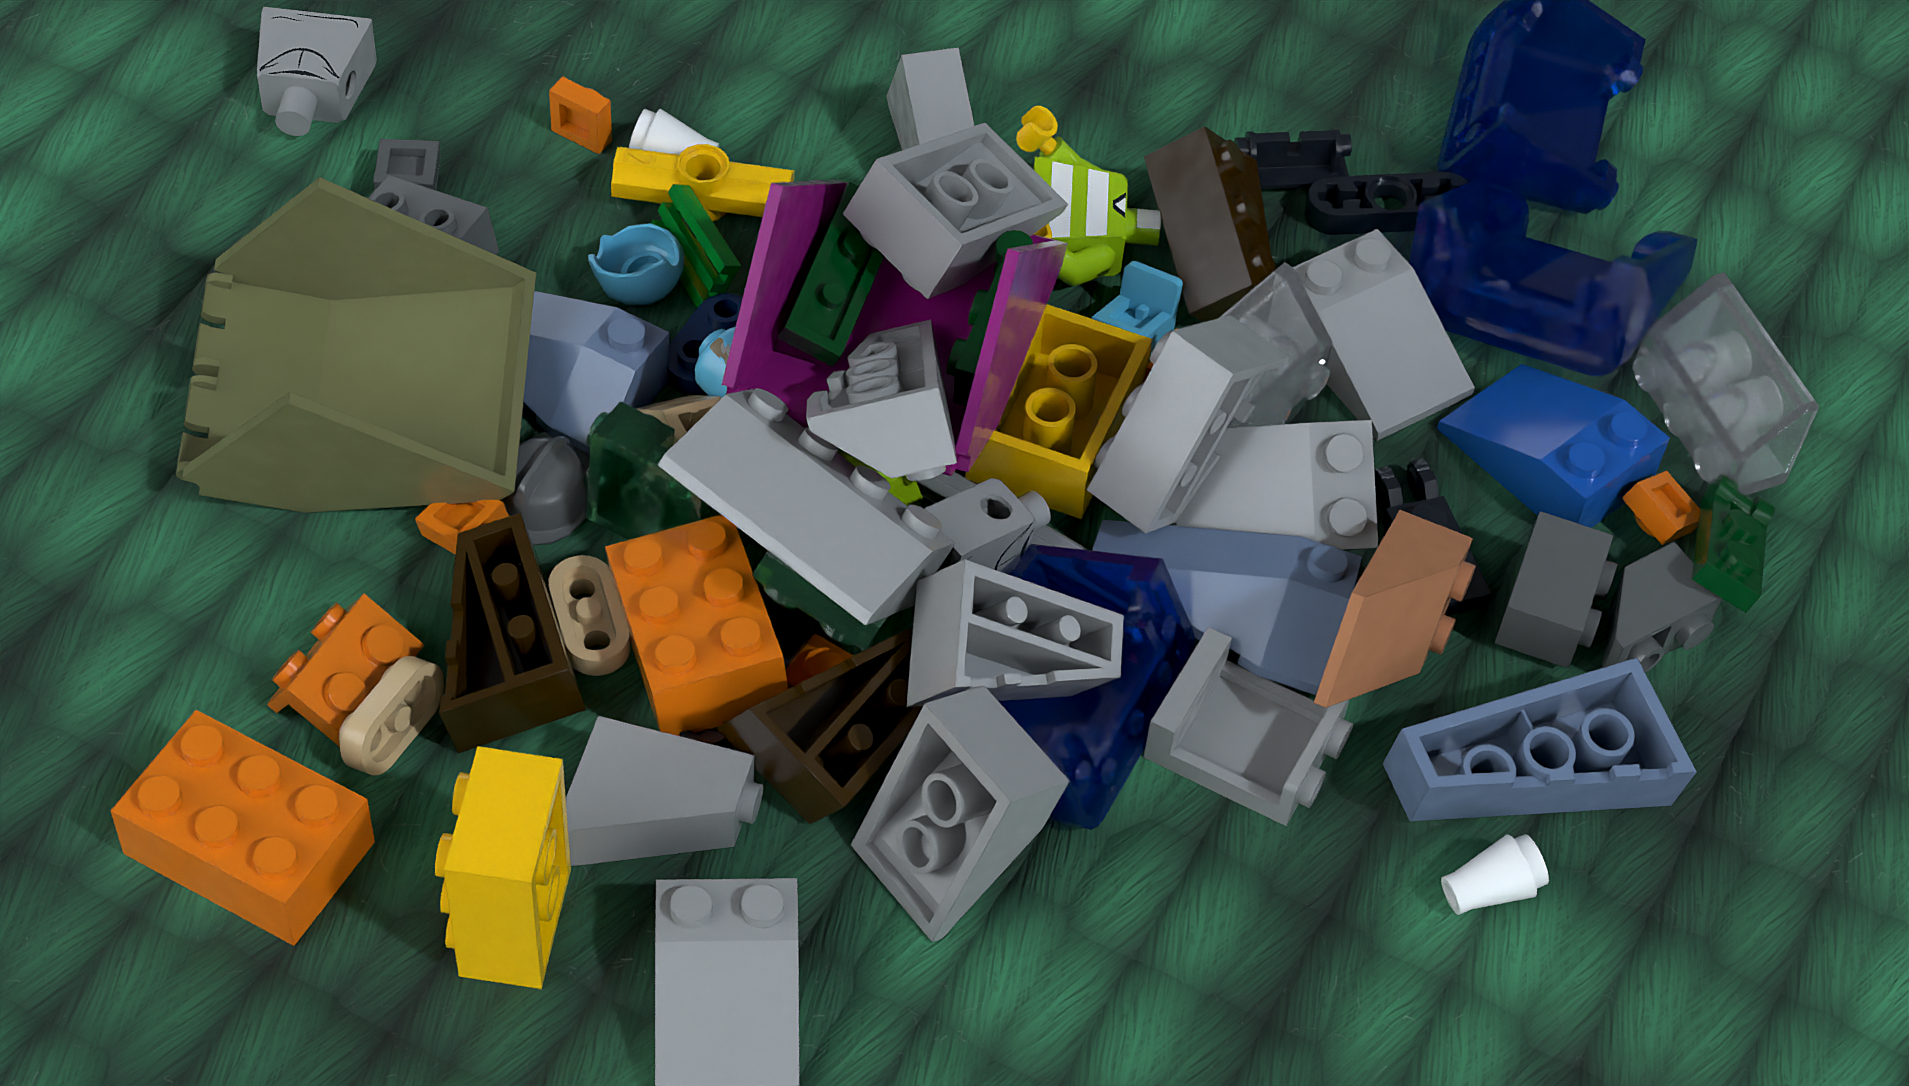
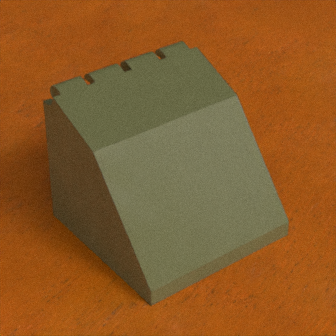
M321 177L316 179L216 259L214 270L221 273H210L206 277L201 317L208 322L223 324L224 329L210 327L203 323L199 324L192 370L198 375L190 379L184 426L192 431L208 433V437H195L183 432L176 469V476L179 479L193 482L200 487L199 495L310 513L421 506L444 502L453 504L477 502L480 500H502L514 492L536 272Z

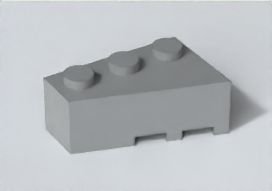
M964 559L917 581L907 707L924 706L925 703L982 685L998 701L1073 696L1120 678L1124 615Z

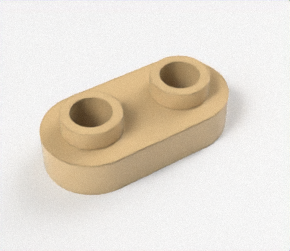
M573 556L561 561L550 574L549 593L572 667L583 674L592 676L612 673L619 669L628 659L630 636L610 568L602 560L592 556ZM579 594L591 595V597H585L580 600L574 598ZM595 645H603L606 647L600 650L589 649L590 647Z
M405 656L385 671L379 683L354 713L344 720L340 728V752L347 766L370 775H380L396 762L439 707L441 695H443L444 676L438 665L414 656Z

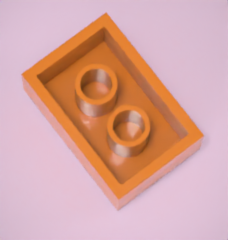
M718 515L605 546L610 572L629 629L630 642L660 732L680 736V732L688 730L697 733L723 725L724 721L731 720L749 708L788 690L783 654L736 525L723 515Z
M198 710L193 712L111 809L123 854L295 946L375 843L369 805L366 798Z

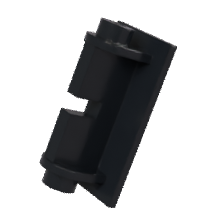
M1331 128L1328 131H1301L1298 142H1290L1289 132L1254 133L1253 131H1247L1245 137H1237L1234 140L1238 149L1257 160L1261 189L1311 187L1315 181L1324 177L1349 176L1345 157L1350 156L1352 152L1351 135L1349 133L1341 134L1339 128Z

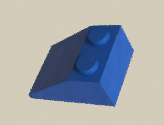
M1524 364L1519 365L1441 419L1437 426V429L1537 516L1541 511L1590 528L1625 504L1622 497L1637 482L1656 475L1670 437L1624 399Z

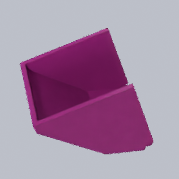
M833 179L771 183L721 384L727 386L726 394L757 388L772 393L787 405L788 411L786 415L802 427H809L806 419L807 399L814 392L826 390L827 393L830 392L827 378L833 372L847 371L850 368L847 357L869 334L931 319L957 463L945 466L946 470L942 474L952 476L955 469L969 472L1000 422L1061 270L1068 243L1033 234L1030 236L1033 244L1007 249L967 406H963L953 402L955 377L947 375V364L956 340L958 338L967 340L973 326L968 324V318L973 300L979 289L989 291L994 279V269L997 261L964 285L927 299L920 291L912 288L904 280L902 273L884 256L839 360L831 367L778 339L777 336L839 196L848 182Z

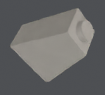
M959 48L901 55L886 97L902 150L974 126Z
M598 716L566 796L571 866L734 847L743 822L749 824L755 822L762 800L763 785L754 782V755Z

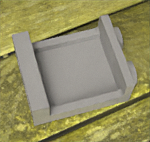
M1208 627L1150 722L1144 758L1287 826L1299 804L1310 808L1326 775L1325 771L1319 769L1326 755L1337 759L1348 740L1353 727V723L1344 719L1349 700L1325 708L1313 703V700L1253 674L1247 669L1227 660L1232 638Z

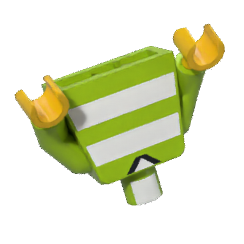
M1034 106L1021 118L1023 127L1017 132V144L1026 152H1034L1038 148L1041 150L1039 157H1035L1033 170L1068 203V206L1061 215L1034 233L1068 243L1057 279L1062 280L1069 286H1078L1098 277L1115 276L1121 272L1125 243L1158 246L1161 226L1160 211L1127 208L1128 179L1121 173L1103 170L1081 158L1061 137L1052 138L1058 127L1054 115L1043 106Z

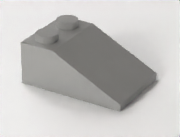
M982 123L876 159L843 215L860 231L861 236L869 245L878 249L902 273L904 280L912 288L920 291L929 299L964 285L996 262V243L1001 234L1006 231L1018 230L1031 236L1061 215L1068 206V203L986 123Z
M1378 229L1281 272L1277 289L1278 300L1274 303L1271 320L1358 420H1372V436L1376 441L1473 395L1475 387L1413 267Z
M1372 420L1226 428L1214 450L1215 453L1221 456L1174 523V526L1301 536L1341 550L1378 548Z
M984 685L924 704L851 846L927 937L934 942L942 939L1042 830L1067 787L1069 780Z
M797 878L656 880L655 1086H799Z

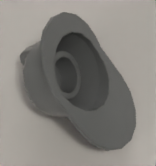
M546 431L536 434L531 439L519 444L515 490L500 501L504 503L509 516L521 512L534 546L555 543L568 537L584 521L590 510L609 488L615 475L614 456L609 451L603 460H600L572 446L569 438L565 436L553 437Z

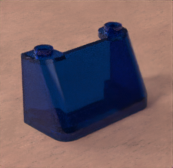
M1589 0L1502 1L1481 21L1467 46L1437 162V170L1439 172L1458 174L1465 178L1473 188L1571 212L1588 214L1595 209L1598 211L1603 210L1614 199L1619 188V182L1616 181L1617 167L1606 159L1596 162L1608 102L1619 92L1626 93L1630 91L1640 79L1643 73V65L1640 62L1646 39Z
M1485 178L1477 179L1420 203L1409 264L1413 267L1445 331L1589 376L1600 377L1610 374L1630 359L1687 279L1692 268L1698 242L1696 238L1671 231L1659 230L1644 236L1636 243L1631 257L1622 255L1610 262L1526 237L1529 224V207L1524 196L1517 189L1509 185Z
M1030 544L1015 569L1009 575L1124 615L1120 678L1073 696L998 701L1069 780L1049 819L1063 825L1092 830L1098 827L1106 817L1146 747L1150 722L1195 650V636L1162 558Z

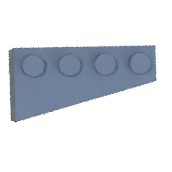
M1638 658L1403 728L1383 762V766L1409 821L1672 806L1696 774V770Z

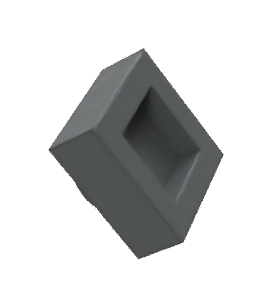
M380 139L373 181L374 191L389 175L436 190L441 160L439 141Z

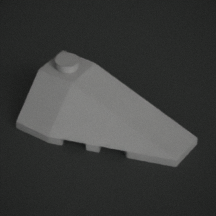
M931 319L869 334L847 357L850 368L847 371L833 372L827 378L830 392L827 393V390L814 392L807 399L806 419L809 430L890 478L906 475L907 479L911 481L926 480L945 472V466L957 463L955 442Z

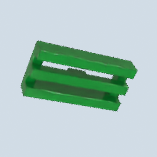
M673 184L668 191L673 202H662L657 210L662 220H652L651 224L669 230L681 243L684 250V266L679 280L698 308L707 298L717 294H725L740 270L741 265L689 185ZM682 218H684L696 238H694ZM707 257H709V259L711 260L712 264L714 265V267H715L716 270L718 271L719 275L716 273L715 269L713 268V266L711 265V263L709 262V260H708Z

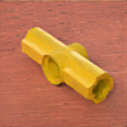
M696 144L687 147L680 155L617 147L613 163L611 196L661 204L662 202L672 203L673 201L668 194L673 184L689 185L712 221L720 219L726 212L763 217L771 183L794 182V170L729 162V158L724 151L709 144Z

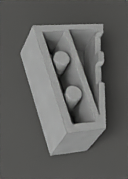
M1231 315L1167 332L1152 351L1150 361L1154 365L1144 384L1139 385L1124 403L1122 415L1126 418L1118 433L1110 438L1098 452L1094 461V467L1098 470L1087 490L1145 534L1175 523L1221 456L1215 453L1214 450L1233 417L1245 423L1255 409V406L1246 400L1265 371L1272 369L1279 374L1290 356Z

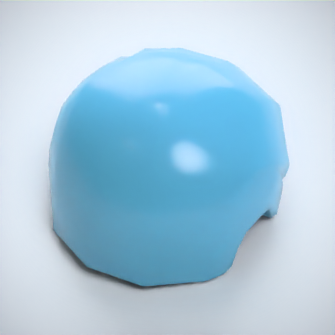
M648 223L628 226L612 236L603 235L600 238L597 256L589 254L588 261L595 278L609 298L631 306L651 305L663 299L677 284L683 271L684 250L681 243L669 230Z

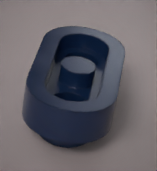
M717 294L707 298L699 305L669 344L668 383L674 390L685 395H707L695 380V365L698 358H690V356H699V348L702 342L714 331L736 327L743 297L734 294Z

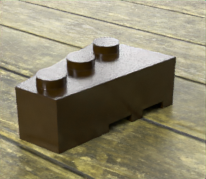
M1205 126L1144 156L1177 274L1183 282L1182 291L1189 314L1203 322L1229 315L1238 319L1277 301L1275 283L1277 271L1270 251L1257 160L1238 149L1232 140L1226 141Z

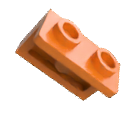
M362 594L345 609L337 602L328 609L310 631L319 640L307 655H304L300 650H296L273 676L272 681L280 688L266 704L276 713L289 704L339 747V732L344 720L354 713L379 683L385 671L405 656L415 657L425 645L366 594Z

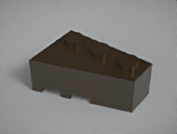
M521 512L458 533L450 603L454 611L451 640H447L445 652L448 671L445 694L441 695L439 714L459 754L474 749L477 746H482L571 716L586 709L563 641L542 568Z
M913 626L749 708L717 728L738 751L754 755V768L809 824L844 808L912 729L923 707H907Z

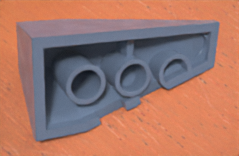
M534 291L523 402L536 414V423L553 437L565 436L569 438L572 446L603 460L634 423L632 419L633 409L649 405L668 383L669 332L617 307Z
M1102 520L1086 571L1147 609H1160L1163 607L1189 623L1187 633L1198 640H1201L1208 627L1231 637L1230 649L1240 654L1237 664L1253 674L1316 695L1351 593L1354 590L1362 556L1301 536L1171 525L1145 534L1131 522Z

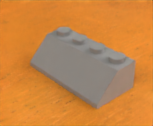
M750 389L724 395L660 460L658 464L660 468L864 625L915 606L917 581L936 573L955 544L952 539L940 531L942 524L933 514L916 505H905L888 492L890 484L885 478L865 466L859 465L855 467L837 453L838 447L812 433L809 427H802L786 415L788 411L787 405L781 399L763 389Z

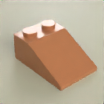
M1399 510L1351 593L1313 703L1327 708L1420 673L1430 651L1442 655L1456 619L1445 615L1451 598L1462 602L1476 565L1465 561L1473 538Z

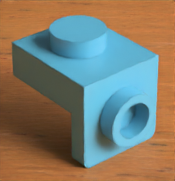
M1132 261L1124 268L1120 295L1092 316V319L1151 338V350H1153L1158 341L1167 332L1174 330L1183 282L1178 277L1137 261Z

